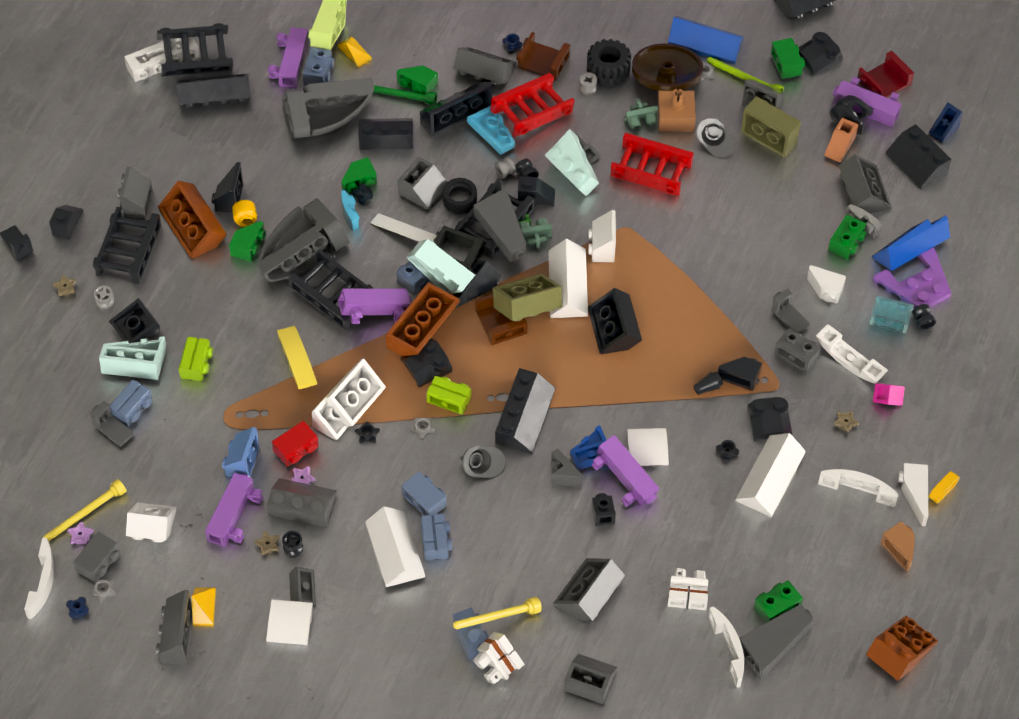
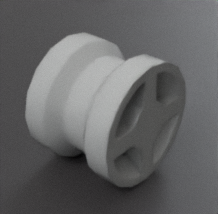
M586 72L580 76L579 90L581 93L591 95L596 92L597 77L595 74Z
M506 157L502 162L497 161L494 164L495 170L501 179L506 178L508 174L516 173V167L510 157Z
M106 285L95 289L94 297L97 307L100 309L111 308L115 301L112 289Z

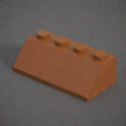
M177 181L158 206L190 258L198 257L217 248L227 235L193 183Z
M428 282L387 332L386 348L401 356L418 355L458 305L460 299Z

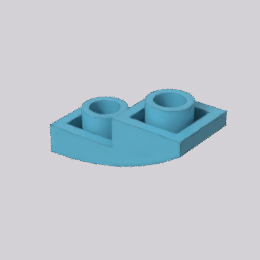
M343 190L341 191L343 214L351 230L355 231L359 229L360 220L358 213L355 211L356 202L352 195H348Z

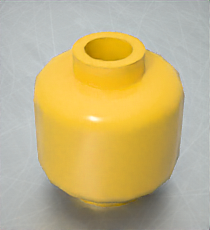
M240 200L233 205V219L237 225L246 227L256 222L257 211L252 201Z

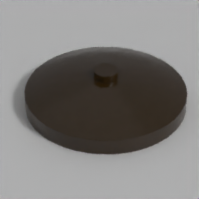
M668 43L654 44L641 49L635 54L632 61V73L638 82L648 88L657 91H673L675 89L679 91V89L686 90L700 81L703 73V63L694 51L686 47Z

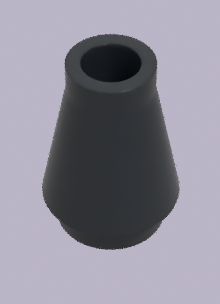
M715 371L707 374L698 383L694 384L693 387L697 395L720 389L723 381L718 372Z

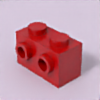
M304 420L272 441L273 452L286 467L296 464L303 456L314 452L319 446L318 436Z

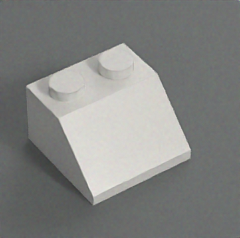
M611 210L593 220L592 229H588V240H592V244H588V255H592V262H614L615 210Z
M137 502L127 513L126 536H131L134 540L147 538L152 539L153 542L166 541L171 534L176 507Z

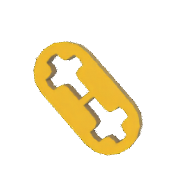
M950 471L933 488L929 498L935 503H939L954 488L960 477Z

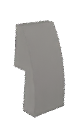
M852 204L848 205L846 214L865 222V231L870 233L873 238L878 237L881 232L882 223L862 208Z

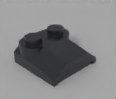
M824 32L815 33L810 41L799 47V55L803 57L805 65L813 75L842 62L843 59L839 46Z
M139 298L109 320V323L118 332L123 341H128V343L140 342V339L154 337L160 330L159 323Z
M430 339L418 355L402 356L400 358L416 381L418 388L432 382L435 376L443 377L452 372V366L447 355L434 339Z
M782 397L755 399L747 405L754 441L768 439L770 435L786 433L792 435L787 400Z

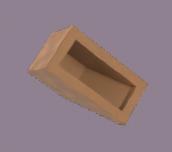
M901 521L883 533L881 544L906 571L910 570L913 561L915 535L913 530Z

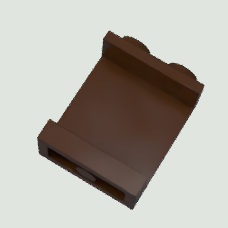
M531 32L529 38H525L522 50H519L516 55L518 68L541 76L551 73L554 76V80L557 81L570 57L571 45L564 43L561 49L557 50L536 43L535 33Z
M493 294L482 296L475 300L476 313L492 345L527 334L526 319L522 318L520 321H512L494 308Z

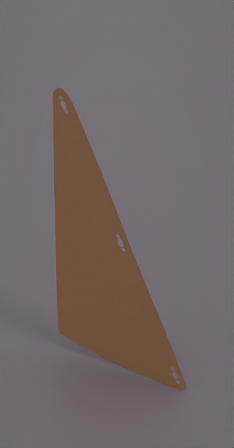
M628 227L616 230L614 262H592V255H588V244H592V241L581 247L586 249L588 306L613 288H617L630 295L642 341L631 349L600 354L589 311L587 317L550 318V312L539 313L534 317H525L527 321V334L492 345L476 313L475 300L482 296L493 294V289L454 308L430 338L439 343L452 366V372L443 377H447L457 384L464 383L471 388L472 397L463 415L503 412L506 401H498L496 396L502 393H510L519 368L538 373L556 388L549 408L697 399L776 391L780 384L777 376L760 354L698 285L654 245ZM549 260L503 280L497 286L538 274H544L549 278ZM386 334L312 367L317 385L298 389L294 378L290 377L227 407L223 420L227 426L241 430H247L252 427L257 428V430L293 428L303 420L309 427H312V410L363 358L386 388L355 424L413 420L416 417L461 416V414L427 402L426 394L432 382L418 388L416 381L404 363L401 362L400 358L402 356L386 348ZM742 357L753 358L762 362L761 374L759 376L760 382L756 384L753 391L723 381L720 389L697 395L694 390V384L698 383L710 372H718V368L722 364ZM766 377L768 382L762 383L761 378ZM489 395H493L495 399L493 401H488L487 397ZM249 410H257L260 413L259 416L254 418H248L244 415ZM267 410L268 415L262 416L261 411ZM237 412H242L243 416L241 418H237L235 414Z

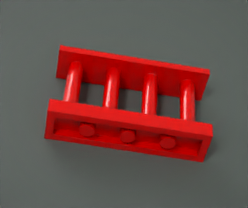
M548 73L492 97L490 110L493 114L504 112L514 123L512 136L515 138L560 117L569 115L573 112L575 100L571 98L563 101L552 88L554 76ZM548 93L557 105L549 107L539 95ZM533 99L543 111L535 114L524 101ZM518 105L528 117L520 120L510 107Z
M625 133L622 142V149L625 152L619 164L611 163L610 176L679 196L681 191V182L678 181L684 167L691 169L694 152ZM632 152L642 155L636 169L626 166ZM649 157L659 160L654 174L644 171ZM666 162L677 165L671 179L661 176Z

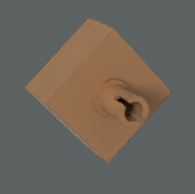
M677 89L673 91H658L659 132H694L696 122L694 91H683L681 89L679 91Z

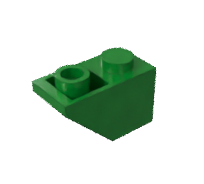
M423 65L398 69L396 72L397 83L415 93L425 94L432 92L438 85V73Z
M368 157L350 164L341 181L342 191L345 190L349 194L353 193V190L358 189L362 183L368 187L377 184L376 171Z
M259 221L236 230L229 244L230 255L252 261L254 255H257L259 252L260 242L264 241L266 237L264 222Z

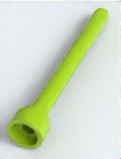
M712 57L707 58L708 64L745 81L755 80L780 92L784 91V86L771 85Z

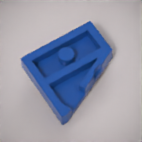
M600 425L595 428V431L590 436H586L579 445L570 450V457L577 470L591 467L594 463L593 460L599 456L597 454L598 447L606 441Z

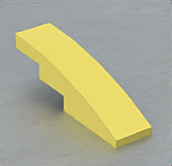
M291 326L277 330L289 369L298 389L317 385L313 369L296 327Z

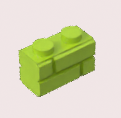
M187 337L178 369L180 378L202 381L204 374H208V358L211 359L213 356V347L210 346V340Z
M438 376L434 377L426 394L428 403L461 415L464 414L472 397L471 388L464 383L457 384L447 377Z

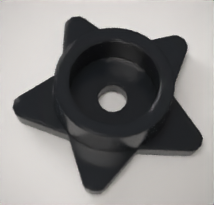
M366 422L359 429H355V433L360 436V444L366 441L376 443L375 435L380 432V428H374L373 425Z

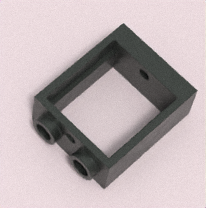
M444 225L441 231L436 233L437 237L434 239V243L439 248H441L445 239L471 248L464 262L455 259L469 271L480 260L484 252L483 239Z

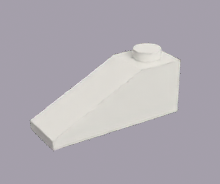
M904 463L902 471L899 470L898 482H901V491L920 525L926 526L928 519V465Z

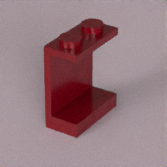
M893 51L886 53L885 63L868 72L862 67L859 68L857 78L860 79L859 84L866 90L888 98L893 92L897 93L910 86L913 81L914 72Z

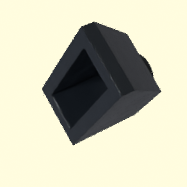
M519 176L518 200H525L529 195L534 198L535 205L554 206L555 189L538 177Z
M69 205L57 207L49 221L52 235L70 239L83 213V209Z
M742 357L720 365L718 374L722 381L753 391L761 374L762 362L753 358Z

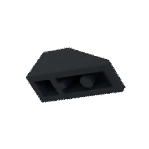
M478 260L471 270L475 275L462 292L453 294V296L460 299L455 308L492 290L493 287L499 284V279L502 275L487 261Z

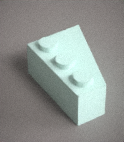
M569 129L545 156L587 196L599 182L591 164L587 160L578 136Z
M428 239L419 241L407 256V259L435 286L449 294L462 292L475 276L471 271L440 249L433 241Z
M165 336L159 337V340L152 341L140 339L141 342L136 343L123 341L103 344L99 356L101 374L158 380L167 352Z

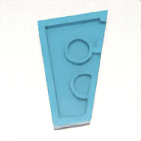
M491 106L468 116L467 123L500 155L515 147V141L508 128L505 127L502 116L499 113L493 114L490 110Z

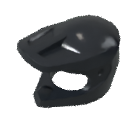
M847 95L836 102L829 114L837 125L841 118L858 124L857 134L862 135L864 125L860 119L871 116L874 111L860 98ZM858 105L863 113L854 112L852 106Z

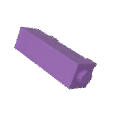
M291 27L289 36L284 33L277 34V46H286L280 68L275 65H269L268 77L271 79L279 78V87L297 89L309 44L308 29Z
M853 77L850 83L842 80L840 86L835 87L833 91V96H835L833 104H836V102L847 95L856 96L874 111L868 118L891 127L895 124L902 105L897 100L900 94L893 92L890 99L859 87L860 79L857 77ZM858 105L852 106L854 112L863 113Z
M342 289L338 298L341 315H351L352 324H360L359 318H363V315H394V322L396 323L412 303L407 289Z
M615 435L599 445L597 450L599 456L593 460L592 466L597 471L606 464L626 487L629 493L623 496L624 499L622 500L626 507L635 500L643 506L646 503L651 504L657 499V493L660 488Z
M233 474L205 530L208 542L226 547L229 539L237 543L242 542L244 535H242L243 530L235 528L249 499L257 504H261L264 498L261 496L263 491L254 489L253 479L248 475Z

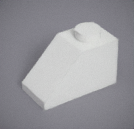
M810 265L807 279L818 297L826 302L838 304L846 276Z

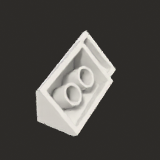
M565 239L548 250L549 278L561 286L562 307L550 312V318L587 317L586 249Z
M364 358L312 410V427L334 440H337L348 427L353 426L386 388Z
M790 433L769 436L735 500L736 502L769 517L773 516L806 452Z
M385 506L367 519L365 523L385 586L389 587L425 577L404 511Z

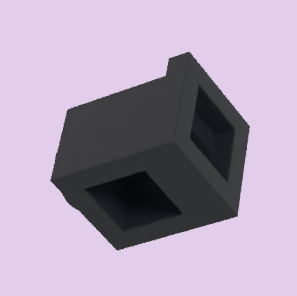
M605 493L597 494L592 498L595 526L615 524L616 512L612 495L607 496Z

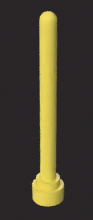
M119 479L111 483L108 491L45 534L43 538H47L48 542L113 496L117 497L126 493V488Z
M537 597L529 598L522 605L455 621L453 628L461 629L524 612L531 615L540 613L542 609L541 602Z

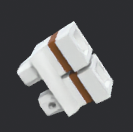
M676 568L674 575L671 576L668 607L686 608L687 595L689 593L688 609L706 610L708 579H706L705 571L696 570L694 571V578L686 577V570Z
M493 632L477 648L479 654L473 660L480 669H484L489 665L491 669L484 674V677L492 684H495L500 679L507 680L511 672L515 669L519 670L525 665L516 651L513 650L514 648L505 635Z

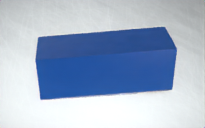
M675 16L673 17L668 44L686 47L694 51L698 56L712 57L716 60L735 64L744 36Z
M945 215L931 223L927 219L911 227L872 255L873 259L892 271L950 238L947 216Z

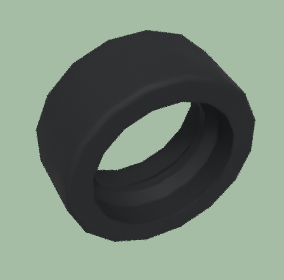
M466 178L451 179L443 187V203L449 211L454 213L469 212L473 209L474 204L477 203V188L472 181ZM456 190H465L471 196L464 201H455L449 197V194Z

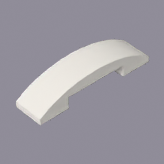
M829 324L816 335L815 338L838 363L858 377L875 384L887 373L888 370L876 360L872 359L869 361L841 339L843 335Z
M831 469L821 471L818 483L835 490L838 489L839 484L869 492L877 495L876 502L895 507L899 495L883 481L865 473L852 470Z
M42 538L38 554L41 565H44L37 592L29 591L24 608L28 619H32L41 610L50 594L54 581V558L47 538Z
M710 607L709 621L715 634L722 632L734 659L731 661L729 671L736 688L741 687L744 673V653L740 639L729 620L715 607Z

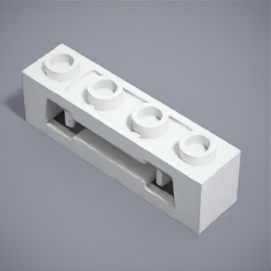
M188 37L190 58L194 60L200 57L198 45L193 37ZM181 38L170 39L172 58L175 63L183 61L182 44L179 45L177 43L176 47H173V43L181 41ZM163 41L124 56L126 67L135 82L161 73V64L166 62ZM144 54L147 55V58H145V56H143V57H142V60H139V61H138V60L136 59L137 57H140V56H142V55H144Z

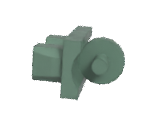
M636 99L635 105H631L630 111L626 112L624 122H628L631 130L640 128L641 119H645L647 126L656 125L658 108L657 106L648 107L647 102L641 103L640 99Z
M545 218L538 219L536 226L530 227L527 221L519 223L525 242L528 245L535 244L536 249L540 248L541 242H546V239H552L551 223L548 224Z

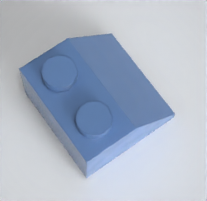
M252 427L235 434L234 440L230 441L228 457H224L222 463L226 477L232 478L234 473L251 476L260 450L257 428Z

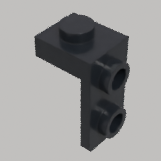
M16 225L0 232L1 238L17 260L34 252L27 233L22 235Z

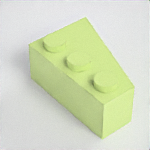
M346 0L322 1L313 27L309 30L310 46L328 50L332 49L345 27Z

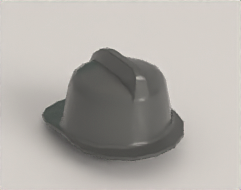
M706 118L700 122L696 131L697 137L712 155L719 158L730 155L734 150L735 140L725 125L715 118Z
M472 446L465 451L463 456H460L464 471L473 477L494 478L503 471L505 466L503 453L494 447Z

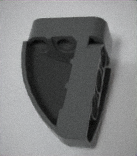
M372 78L308 84L303 87V91L301 88L285 90L282 98V109L292 138L322 135L336 130L351 121L360 113L372 97L374 92Z
M318 198L303 207L304 210L300 206L292 210L268 237L260 254L258 268L269 282L288 279L293 273L300 275L309 271L318 262L317 250L319 249L335 258L336 255L333 251L337 252L350 243L338 219Z

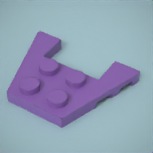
M934 247L918 256L927 269L901 282H898L890 271L886 269L874 275L873 281L876 284L880 283L885 286V290L888 292H893L901 297L900 300L913 309L921 304H928L932 307L950 298L951 291Z

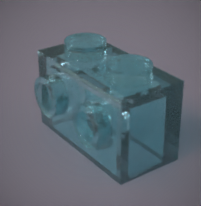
M876 296L869 324L906 333L914 305L887 297Z

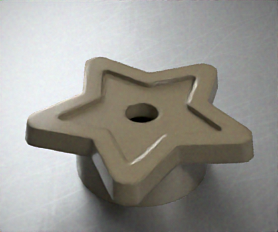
M62 275L60 281L53 283V287L58 289L59 296L75 293L73 286L77 280L68 279L65 275Z
M839 411L836 413L838 419L835 421L834 426L839 427L846 433L853 426L859 425V422L853 418V411L846 414Z
M264 531L262 538L256 540L254 544L261 548L262 555L273 551L277 552L279 549L276 543L280 537L279 535L270 536Z

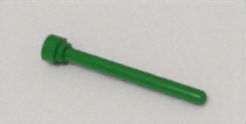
M374 85L375 93L424 101L427 106L437 103L438 95L436 92L421 94Z

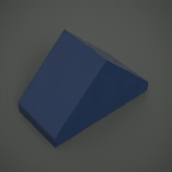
M947 102L928 133L941 142H945L959 128L963 112Z

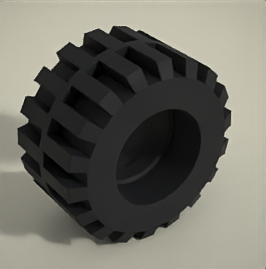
M602 39L601 42L597 41L595 45L590 46V50L587 52V72L596 75L597 84L601 83L602 86L619 85L620 82L626 81V78L629 77L631 53L624 43H620L618 40L613 41V39Z

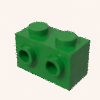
M793 38L773 41L771 56L781 79L802 75L805 62L803 57H800L799 47L794 43Z
M846 214L830 239L828 251L846 260L849 259L851 254L855 255L859 247L858 243L860 241L863 242L867 235L865 231L866 223Z
M787 580L784 583H777L771 591L759 594L755 599L754 610L763 622L767 623L796 606L802 605L803 597L791 582Z

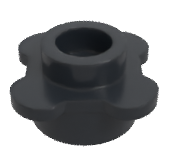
M364 183L360 184L358 189L353 190V195L357 197L361 205H365L367 200L373 198L371 188Z
M725 440L721 445L716 446V451L722 455V459L725 461L739 454V449L736 448L735 443L731 440Z

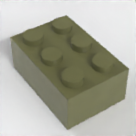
M756 96L744 109L741 133L786 158L798 144L801 122Z
M544 274L493 287L494 308L512 321H520L522 318L529 316L534 317L543 312H552L562 307L561 286Z

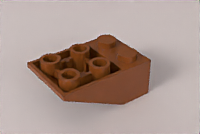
M906 615L875 638L866 656L899 681L938 643V640Z

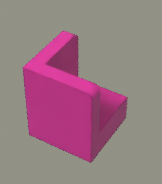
M875 383L873 402L902 406L905 387Z

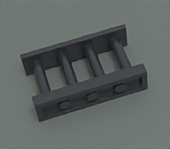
M216 23L213 26L180 29L162 28L157 30V40H163L166 62L161 64L162 77L232 71L233 59L226 57L223 34L228 33V25ZM216 35L219 58L213 60L208 58L205 36ZM188 37L199 38L200 61L191 60ZM181 38L182 62L175 63L173 61L170 39Z
M498 178L494 184H490L487 192L478 202L502 190L501 179ZM509 195L512 205L517 207L515 214L518 222L526 220V214L530 215L535 209L534 198L528 195L525 200L520 201ZM473 207L467 216L457 223L455 230L483 239L486 256L493 260L500 251V248L492 238L488 239L470 228L475 221L480 223L474 216Z
M116 207L115 212L111 214L110 225L99 254L93 260L96 276L100 277L103 268L127 272L131 275L132 283L140 284L161 228L160 215L152 213L150 220L142 221L122 217L121 208ZM120 224L145 228L146 231L145 234L139 236L118 232ZM115 239L140 243V247L136 251L113 247L112 245ZM109 253L135 259L134 263L130 265L106 261Z
M319 249L317 250L318 262L303 277L293 273L289 277V287L346 331L351 326V316L341 315L340 308L336 306L342 289L374 288L369 284L366 285L337 263L329 253H324ZM325 266L332 273L319 286L313 288L308 284V281ZM338 277L346 282L331 298L327 299L322 295V292Z

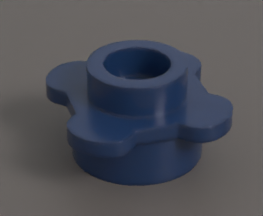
M508 34L502 40L503 44L507 46L506 49L508 51H513L523 46L517 34Z
M85 597L67 601L66 606L70 610L69 616L71 618H81L88 614L89 608L86 607Z

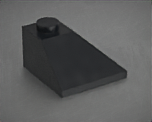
M237 162L217 185L216 192L212 194L211 202L214 204L216 212L232 213L233 205L240 201L244 186L241 162Z

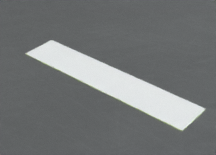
M379 213L370 222L373 225L418 242L425 239L433 241L437 237L433 233Z

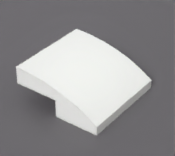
M666 428L627 429L628 451L641 467L669 466Z
M272 599L266 641L308 645L313 603Z

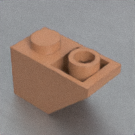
M841 118L833 132L824 156L841 163L856 139L858 124Z

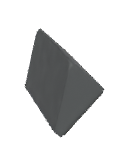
M295 567L289 573L290 600L310 602L315 607L314 570Z

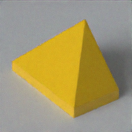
M352 36L337 44L338 48L357 68L372 60V57Z
M198 587L194 589L192 594L193 626H214L215 587Z

